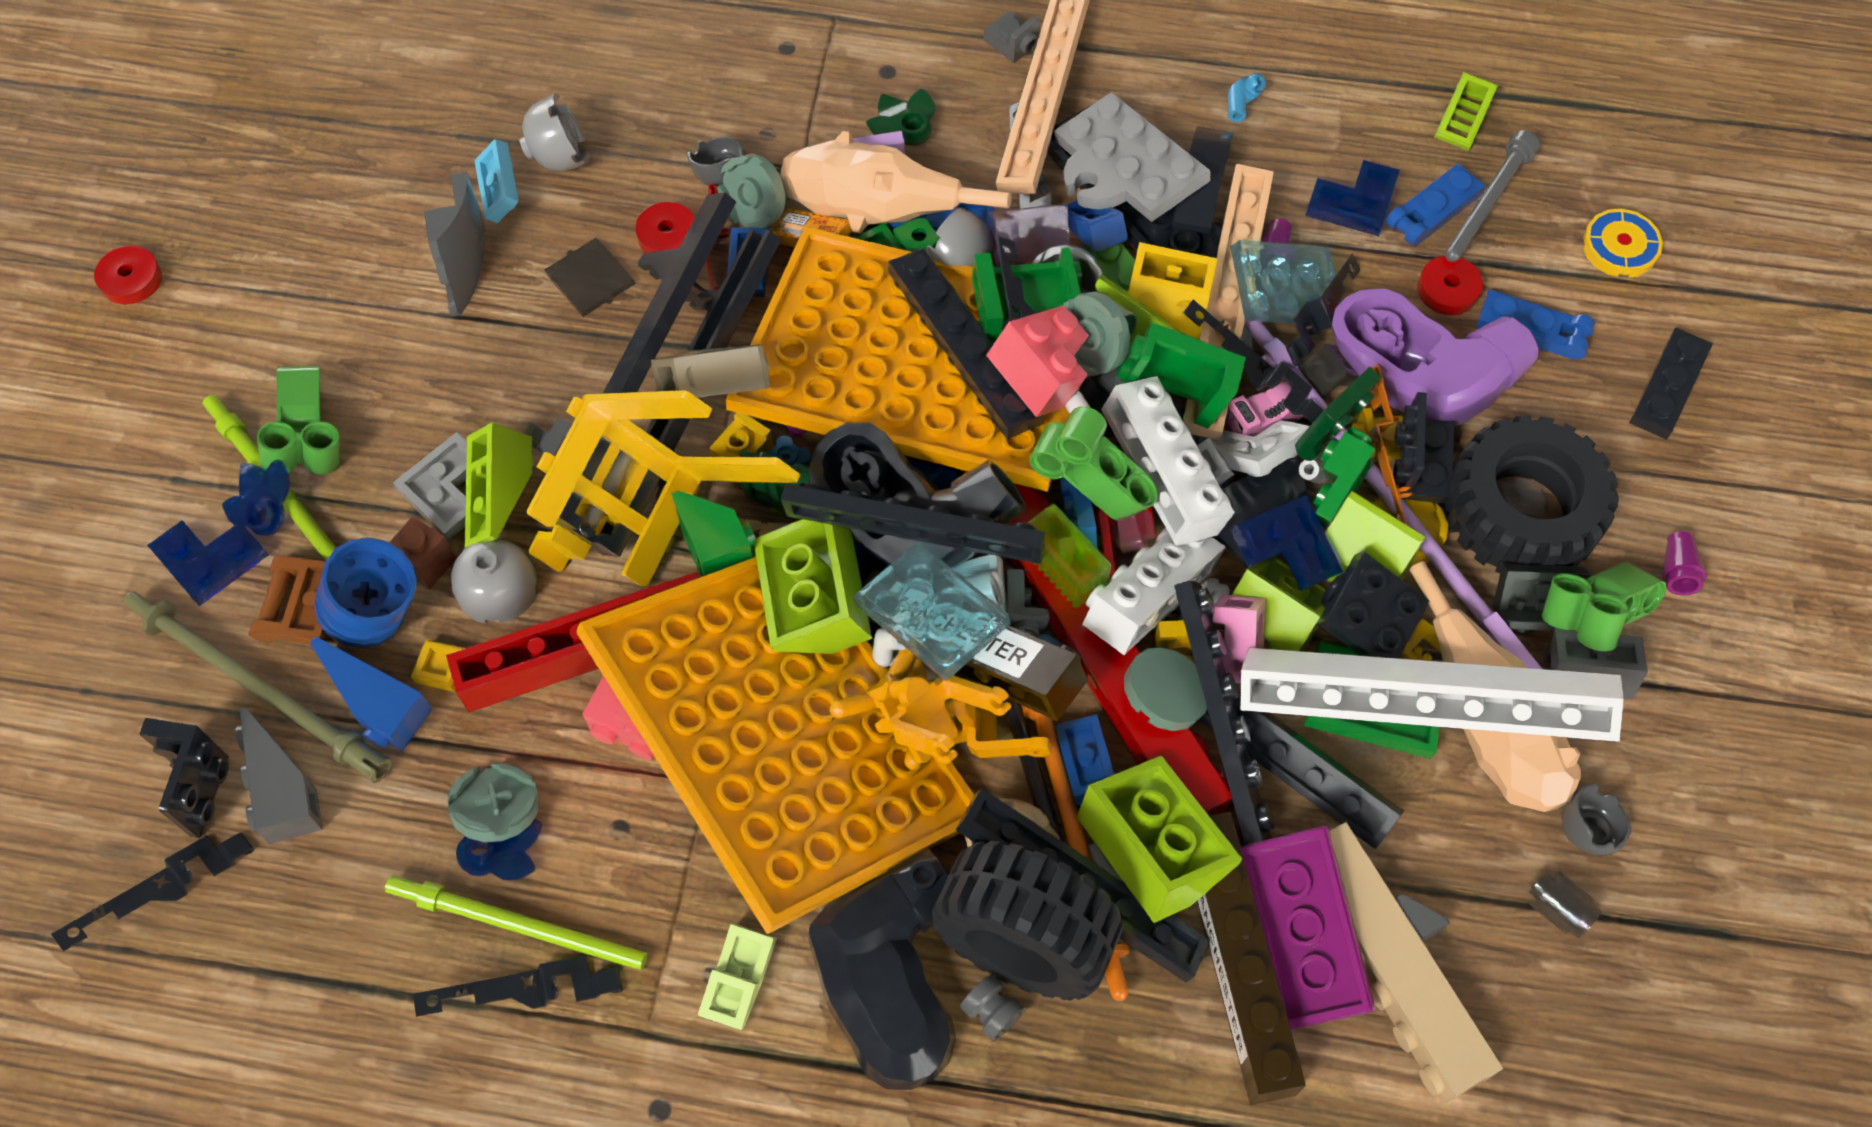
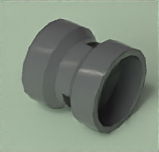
M993 974L982 980L960 1005V1008L969 1018L981 1016L979 1022L983 1025V1033L992 1042L1004 1035L1018 1021L1026 1009L1016 998H1009L1006 994L1001 996L1003 984Z

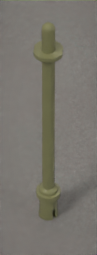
M129 592L124 596V604L143 618L141 628L146 634L154 636L163 631L331 746L333 748V759L339 764H349L368 777L373 783L381 781L386 776V774L375 768L373 764L387 771L391 769L392 760L366 744L361 734L356 731L340 732L174 618L175 606L171 602L162 600L157 604H153L136 592Z

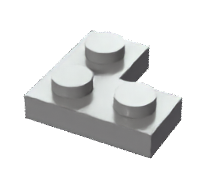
M457 432L393 482L396 490L448 541L465 528L466 496L457 487L466 481L467 441Z

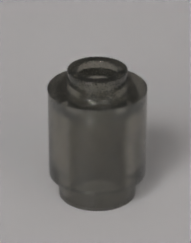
M1545 871L1528 891L1534 897L1530 903L1532 908L1564 934L1570 932L1577 938H1580L1593 925L1602 910L1594 905L1595 899L1560 871H1557L1553 876Z

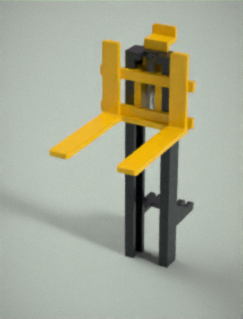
M725 192L706 196L679 248L645 253L641 256L638 266L645 271L650 270L649 274L656 280L661 279V283L603 394H584L582 399L573 397L566 410L568 414L575 418L556 456L549 452H544L537 465V468L546 473L527 509V514L543 525L554 528L552 532L538 531L528 552L531 556L557 572L564 570L569 559L584 560L590 548L603 556L620 557L632 533L635 532L639 535V538L622 570V575L640 587H647L664 553L669 552L675 540L673 535L679 525L671 493L682 491L697 496L702 486L700 484L701 481L797 483L801 476L797 471L776 457H682L677 455L674 450L690 419L709 418L712 408L701 401V397L697 398L686 390L638 392L652 365L651 360L656 358L684 302H689V306L696 311H707L688 351L727 348L781 242V239L772 231H766L763 237L754 230L749 231L719 290L707 291L695 281L736 204V201ZM628 419H652L645 432ZM660 478H662L667 483L647 519L642 516V513Z

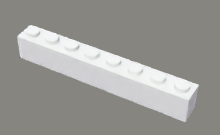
M1248 648L1241 669V710L1620 741L1624 700L1621 675Z

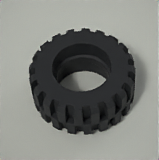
M1516 416L1512 423L1509 419L1493 422L1491 428L1481 429L1474 435L1472 441L1467 443L1453 470L1450 499L1446 504L1444 503V509L1447 513H1450L1447 518L1450 530L1453 533L1459 532L1460 534L1457 539L1458 543L1465 551L1471 549L1476 554L1474 559L1483 566L1488 562L1497 567L1495 570L1497 573L1501 572L1502 563L1578 566L1582 560L1588 558L1609 529L1615 518L1614 512L1618 508L1619 495L1615 491L1618 486L1616 475L1613 471H1607L1611 463L1603 452L1597 453L1594 449L1596 443L1587 435L1582 438L1576 434V428L1566 423L1563 427L1553 423L1554 419L1540 417L1536 421L1531 420V416ZM1516 476L1537 481L1555 495L1561 505L1563 517L1537 519L1522 514L1503 498L1496 480Z
M983 841L978 842L960 852L932 911L934 928L938 934H941V939L947 946H952L955 949V953L960 957L974 963V966L978 969L993 974L997 979L1005 983L1009 982L1019 986V989L1030 993L1033 991L1040 993L1043 997L1052 999L1059 997L1062 1000L1068 1001L1074 998L1078 1000L1084 999L1098 989L1123 931L1119 908L1116 903L1111 902L1110 896L1103 889H1098L1094 886V881L1085 875H1079L1074 872L1072 867L1061 861L1058 863L1049 859L1046 854L1036 850L1031 852L1025 850L1023 846L1012 843L1009 846L1003 845L999 841H990L987 844Z

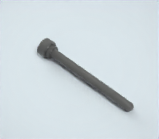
M1519 130L1513 134L1506 145V160L1446 250L1445 257L1448 261L1455 262L1460 259L1518 167L1533 160L1540 149V141L1535 134L1526 130Z

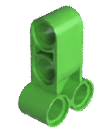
M277 366V421L263 425L257 434L260 464L270 474L284 475L293 471L297 463H303L308 471L323 475L335 471L340 464L338 430L334 425L321 421L319 366Z
M1080 406L1074 408L1066 423L1052 422L1045 427L1030 456L1029 462L1034 471L1049 479L1064 477L1109 517L1117 521L1125 520L1153 506L1158 496L1154 481L1145 471L1103 436L1107 423L1102 414L1089 407Z
M1623 562L1587 579L1570 573L1556 574L1552 578L1542 618L1546 623L1555 628L1577 631L1579 642L1590 649L1611 651L1617 646L1623 626L1650 614L1658 607L1665 595L1666 583L1629 562Z

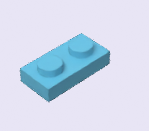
M494 139L474 161L485 219L499 223L509 211L515 208L519 199L508 143Z

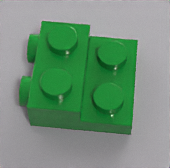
M1350 427L1347 432L1345 431L1340 440L1333 437L1320 458L1323 460L1322 465L1324 466L1325 479L1332 482L1333 485L1326 482L1317 494L1313 504L1316 505L1315 509L1317 511L1315 514L1318 522L1326 527L1330 526L1351 491L1356 493L1376 460L1375 448L1370 444L1372 439L1353 427Z

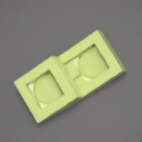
M730 924L717 968L711 972L698 1016L743 1030L762 984L777 937L737 924Z

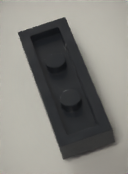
M1675 327L1629 423L1667 440L1678 421L1713 343Z

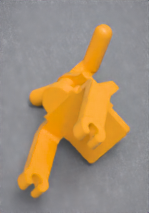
M911 642L906 649L899 651L887 675L863 694L836 700L830 705V713L835 718H842L869 711L873 708H880L884 717L874 724L879 733L893 732L896 743L907 746L917 763H927L934 756L944 764H949L958 756L955 750H949L955 745L953 739L958 735V730L945 707L944 702L947 699L952 698L991 711L998 716L1004 715L1011 709L1010 703H1002L1009 695L1000 687L990 688L953 675L939 676L933 682H927L921 677L905 678L918 654L917 646Z
M917 654L908 671L909 677H921L927 681L924 660ZM952 698L944 702L958 730V735L953 739L954 743L967 741L970 752L979 758L1022 755L1046 757L1051 755V743H1049V738L1047 737L997 740V715L991 711ZM907 748L904 763L907 768L916 770L922 763H917L910 749Z

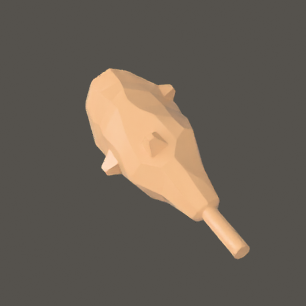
M842 131L835 140L790 153L783 158L780 173L787 198L801 204L815 214L849 220L852 232L861 234L868 224L907 222L920 215L957 209L961 203L1009 208L1012 200L1011 193L964 188L959 179L923 167L897 148L854 142L851 133Z
M1424 561L1413 565L1409 569L1424 597L1429 600L1428 604L1436 616L1433 623L1443 662L1527 668L1522 660L1493 641L1464 612L1450 607ZM1464 729L1478 765L1499 787L1510 804L1547 812L1559 809L1571 801L1581 779V769L1577 763L1580 752L1577 747H1570L1566 737Z

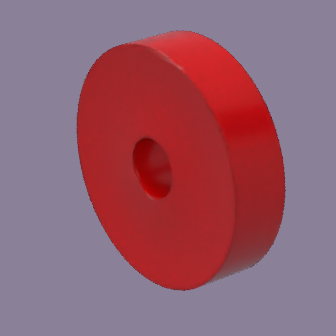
M660 202L649 206L639 215L635 225L640 248L645 253L679 248L695 219L694 215L687 207L675 202ZM671 229L669 232H662L663 230Z
M135 245L121 246L109 251L99 260L94 270V281L102 294L109 301L122 305L134 304L145 300L156 291L162 279L161 267L152 253L143 247Z
M1445 256L1429 261L1424 266L1417 284L1418 294L1423 303L1431 310L1444 315H1459L1472 309L1477 303L1483 288L1482 276L1472 263L1463 258L1450 262ZM1446 283L1452 284L1454 287H1449Z

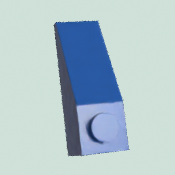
M315 636L310 644L352 714L365 731L362 736L381 749H385L387 745H390L402 752L432 710L423 694Z

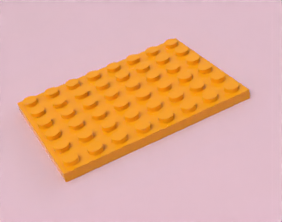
M805 226L750 345H763L764 355L769 364L768 375L771 387L728 393L726 397V410L823 435L845 423H871L884 431L903 455L968 472L989 459L997 464L1013 483L1048 492L1052 479L1043 477L1034 471L1029 462L1030 456L1049 423H1066L1070 415L1067 408L1064 407L1045 414L1043 425L1006 439L888 273V261L911 252ZM933 260L981 326L971 280L973 267L968 265L949 266Z
M756 557L579 623L576 631L577 635L767 934L882 875L888 869L925 848L931 849L960 834L955 829L974 794L952 762L944 764L933 756L927 763H922L916 770L907 768L904 759L908 747L896 743L893 732L879 733L874 725L884 717L880 708H873L869 711L842 718H835L830 713V705L834 701L863 694L887 675V668L878 665L873 659V648L868 641L834 654L775 652L771 649Z

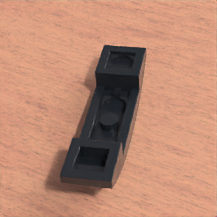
M1197 126L1189 154L1210 170V182L1176 205L1172 223L1173 228L1210 234L1222 178L1233 140V132Z

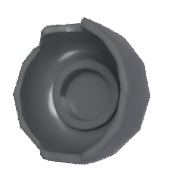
M716 137L707 142L698 141L696 152L693 154L691 151H687L686 155L695 177L706 185L714 184L718 187V185L723 184L725 172L721 173L722 167L731 158L746 155V151L740 142L731 137Z
M1591 783L1575 791L1571 801L1565 805L1561 813L1563 831L1571 843L1585 852L1597 856L1612 855L1625 847L1632 832L1629 816L1618 804L1617 795L1599 793L1597 791L1599 789L1598 783Z

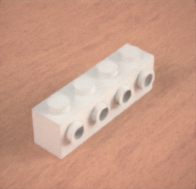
M1157 376L1115 385L1101 410L1126 456L1154 481L1158 493L1154 507L1175 545L1179 546L1217 536L1235 512L1231 507L1229 498L1223 493L1211 472L1209 463L1203 458L1195 444L1189 428L1184 424L1174 407L1171 396L1165 391Z
M1163 529L1151 548L1147 545L1142 547L1129 567L1123 564L1114 573L1106 587L1100 584L1094 589L1086 602L1090 609L1083 625L1125 655L1179 605L1174 585L1189 580L1202 584L1211 575L1225 546L1212 537L1176 546L1167 529Z

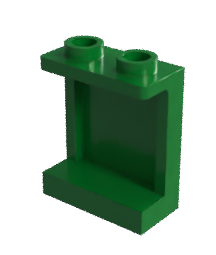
M1070 247L1061 248L1059 260L1056 262L1010 266L1012 275L1021 278L1024 300L1035 313L1063 306L1068 300L1082 294L1079 288L1081 284L1080 264L1078 261H1073ZM990 253L974 254L971 280L981 328L992 343H995L1002 333L1001 328L1009 318L1003 281L1000 282L1002 277H999L1002 271L1001 267H993ZM1014 309L1012 313L1019 314L1020 309Z
M1152 322L1143 337L1136 335L1129 354L1126 356L1123 364L1117 369L1116 378L1121 379L1120 384L1157 376L1166 391L1198 402L1193 423L1209 429L1236 395L1246 357Z

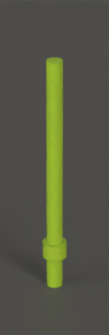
M216 395L207 396L202 404L216 421L215 427L226 441H232L326 561L336 546L279 475L266 472L261 467L258 448L246 434V426L237 414L230 413Z
M391 875L385 885L386 893L415 901L417 907L428 911L437 912L441 909L640 971L644 968L647 960L646 952L446 892L445 886L425 881L423 884Z

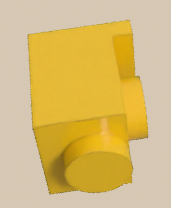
M736 412L734 415L735 420L711 445L709 450L711 457H739L743 449L754 454L757 452H768L774 448L771 430L750 416Z

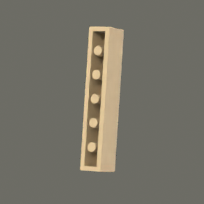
M1345 822L1330 830L1374 1003L1381 1011L1385 1009L1395 1025L1393 1033L1401 1048L1407 1053L1411 1052L1421 1067L1419 1070L1420 1078L1427 1090L1433 1096L1438 1095L1442 1103L1445 1104L1490 1079L1501 1071L1503 1067L1352 830Z

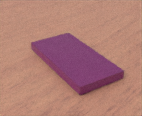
M1325 825L1241 846L1290 1029L1294 1030L1377 1012L1329 827Z

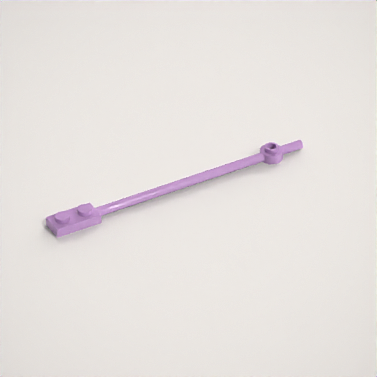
M1252 310L1247 311L1244 327L1262 348L1265 354L1262 358L1273 368L1280 362L1287 365L1312 387L1304 400L1312 399L1325 410L1328 405L1298 367L1293 365L1286 347L1278 338H1274ZM1344 428L1336 437L1333 435L1332 438L1340 440L1344 432L1348 430ZM1373 463L1365 476V480L1394 515L1397 511L1390 486H1385L1382 473ZM1401 498L1400 503L1407 526L1426 537L1420 549L1479 622L1482 630L1493 641L1522 660L1527 668L1542 669L1500 615L1490 610Z

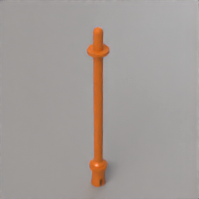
M1022 706L1024 716L1035 722L1038 736L1049 738V743H1051V755L1044 758L1068 844L1071 848L1092 861L1082 824L1077 819L1078 810L1052 719ZM1125 944L1116 945L1105 971L1110 994L1116 1001H1123L1128 997V986L1120 958L1128 955L1130 952L1128 945Z

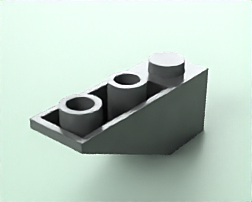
M246 707L239 708L241 725L236 726L235 733L240 749L245 752L246 765L241 766L240 772L245 789L250 791L251 805L246 806V818L251 831H256L269 844L323 830L317 789Z

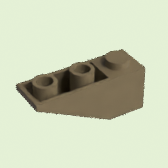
M763 345L692 350L651 360L657 392L686 390L699 398L771 387L768 375L769 364L764 355Z

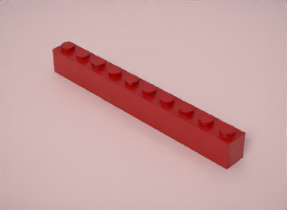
M1013 483L1025 500L1027 508L1010 525L1012 526L1013 523L1017 522L1027 523L1035 526L1038 531L1045 532V552L1042 564L1008 558L1014 569L1024 570V585L1031 587V597L1038 608L1050 610L1048 624L1060 643L1069 646L1080 656V663L1088 679L1087 686L1133 759L1139 765L1162 756L1208 816L1221 814L1226 811L1232 801L1227 777L1221 769L1216 770L1208 759L1209 751L1202 737L1196 732L1192 734L1189 728L1178 731L1158 728L1148 722L1150 717L1146 716L1142 711L1137 713L1131 706L1124 690V675L1133 659L1140 654L1138 650L1139 643L1123 655L1083 625L1090 609L1086 605L1087 599L1097 587L1093 581L1095 579L1093 570L1088 561L1081 562V559L1078 558L1072 546H1070L1068 530L1062 524L1058 526L1051 516L1050 504L1042 492L1036 493L1034 488Z

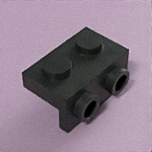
M1502 563L1492 609L1500 615L1514 632L1526 633L1530 630H1550L1553 632L1555 627L1546 623L1542 618L1552 578L1556 574L1570 573L1587 579L1591 577V574L1586 567Z

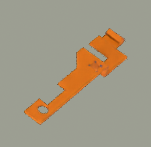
M1375 365L1372 369L1382 378L1371 391L1376 395L1371 401L1373 411H1375L1382 404L1386 419L1377 424L1367 435L1372 439L1370 444L1375 448V455L1379 461L1385 486H1390L1397 511L1394 514V518L1399 520L1400 515L1401 522L1406 524L1400 499L1409 497L1412 493L1400 494V492L1409 490L1410 487L1396 488L1381 435L1390 425L1396 423L1399 417L1392 416L1380 367Z

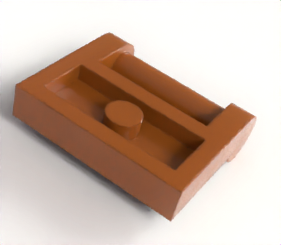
M275 556L270 566V572L273 574L258 620H254L251 624L249 636L263 642L278 640L310 644L316 636L326 642L328 635L317 622L314 609L316 593L325 561ZM296 576L282 623L276 622L289 579Z

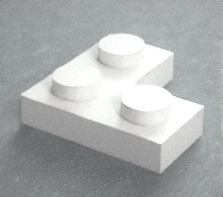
M1279 420L1254 437L1223 430L1220 440L1210 439L1214 441L1230 469L1248 473L1252 477H1261L1269 474L1274 467L1285 460L1297 455L1295 444L1310 426Z

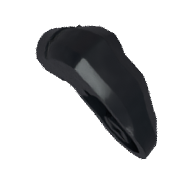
M845 423L829 431L815 447L809 467L812 484L820 486L824 491L838 494L849 490L864 495L866 499L881 502L887 498L898 499L907 503L909 507L926 510L927 507L936 506L948 510L952 515L969 518L970 515L979 514L993 519L995 523L1010 525L1027 508L1025 500L1010 478L997 464L989 459L952 481L951 488L940 490L931 478L910 464L884 431L871 423ZM849 528L855 538L868 551L907 581L915 584L945 574L978 553Z
M927 848L898 863L882 875L832 900L809 925L808 943L828 1009L850 1043L858 1063L867 1078L889 1090H913L933 1081L948 1065L956 1042L952 1018L926 983L922 964L915 948L911 944L919 930L924 933L934 924L933 907L948 878L942 865Z

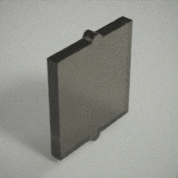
M597 237L575 251H567V256L544 269L548 278L582 317L605 303L611 304L614 297L635 285L634 279Z

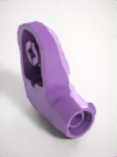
M1385 288L1360 290L1347 296L1335 308L1332 321L1334 341L1341 355L1359 376L1369 366L1371 368L1375 365L1380 367L1385 383V391L1391 407L1404 412L1405 405L1412 404L1417 392L1427 393L1426 420L1454 422V427L1463 424L1489 407L1505 390L1510 389L1538 358V347L1535 338L1528 328L1514 318L1500 317L1470 333L1465 339H1455L1447 329L1426 317L1402 294Z

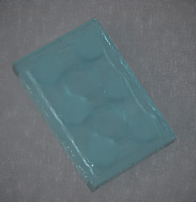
M1239 240L1230 246L1245 321L1294 323L1293 319L1302 306L1308 301L1320 298L1335 277L1329 247Z
M920 542L915 543L854 595L856 605L945 681L951 678L1011 624L1007 612Z

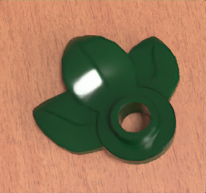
M924 89L917 90L908 102L881 94L878 102L879 116L870 118L866 121V124L874 135L902 131L905 145H920L926 142L931 135V124L929 121L935 113V105L930 95Z

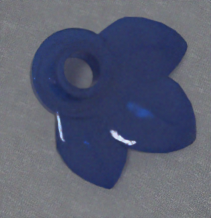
M274 460L267 470L253 464L242 463L240 465L239 496H233L222 503L225 515L233 525L248 527L254 533L262 536L273 535L281 528L285 518L283 503L290 489V479L286 466L280 460Z
M534 819L532 824L519 835L504 841L482 842L465 836L459 842L456 849L457 862L464 871L473 876H484L492 873L500 879L508 881L526 877L535 871V865L530 856L525 852L538 839L542 830V823ZM480 848L487 850L482 855H475L471 852Z

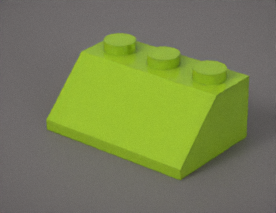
M801 519L755 539L756 543H754L769 641L773 651L834 654L872 639L852 532L849 528Z
M1162 756L1090 784L1077 815V819L1154 923L1192 906L1237 867L1242 860L1241 856Z

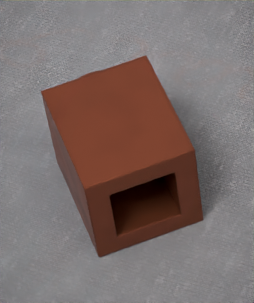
M413 516L389 542L404 552L413 564L417 582L429 590L457 559L444 535Z

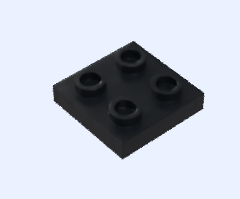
M1362 551L1354 554L1345 573L1337 576L1324 591L1321 597V605L1325 609L1317 624L1359 656L1399 659L1429 600L1366 552Z

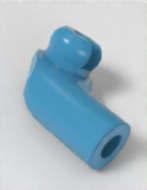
M1252 73L1250 76L1235 82L1229 88L1228 118L1230 121L1241 122L1245 120L1246 104L1256 99L1266 87L1265 78L1261 74Z

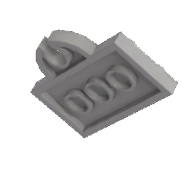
M1112 92L1054 130L1055 142L1072 155L1067 160L1063 170L1068 196L1076 194L1078 187L1083 184L1090 183L1095 185L1089 189H1082L1077 193L1078 205L1099 210L1109 207L1113 208L1127 201L1152 222L1210 182V170Z

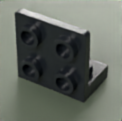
M1417 392L1412 404L1405 405L1402 422H1397L1395 427L1394 445L1400 447V460H1395L1393 478L1395 484L1399 485V488L1410 487L1409 490L1400 492V494L1412 493L1409 497L1402 498L1403 500L1446 504L1450 499V485L1453 474L1454 422L1426 420L1427 393Z
M145 718L139 735L153 746L152 751L165 757L171 762L170 767L173 768L159 805V811L190 837L200 838L204 827L213 818L215 809L214 798L219 784H222L228 775L229 756L197 725Z

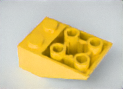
M1139 242L1128 293L1188 336L1200 340L1203 323L1199 327L1183 312L1193 299L1207 310L1218 259ZM1196 311L1197 318L1203 319V313Z

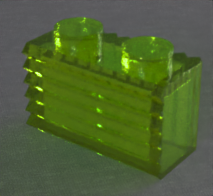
M1055 504L1050 505L1027 522V524L1035 526L1038 531L1045 532V552L1042 564H1037L1039 565V570L1044 571V576L1050 577L1051 583H1056L1055 589H1061V595H1067V601H1073L1072 607H1080L1084 604L1098 585L1103 584L1106 586L1108 584L1111 563Z

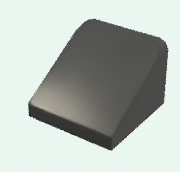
M1404 894L1395 898L1423 943L1439 935L1450 924L1445 917Z

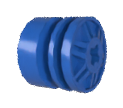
M369 537L354 539L335 548L325 561L316 593L314 609L317 622L329 637L346 646L357 648L378 646L392 638L403 624L407 610L414 597L417 580L413 564L402 550L387 541ZM360 598H364L365 605L361 604Z

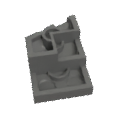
M467 172L451 174L455 199L454 206L424 211L429 247L440 283L446 286L448 309L451 317L461 315L468 305L481 273L485 252L484 218Z

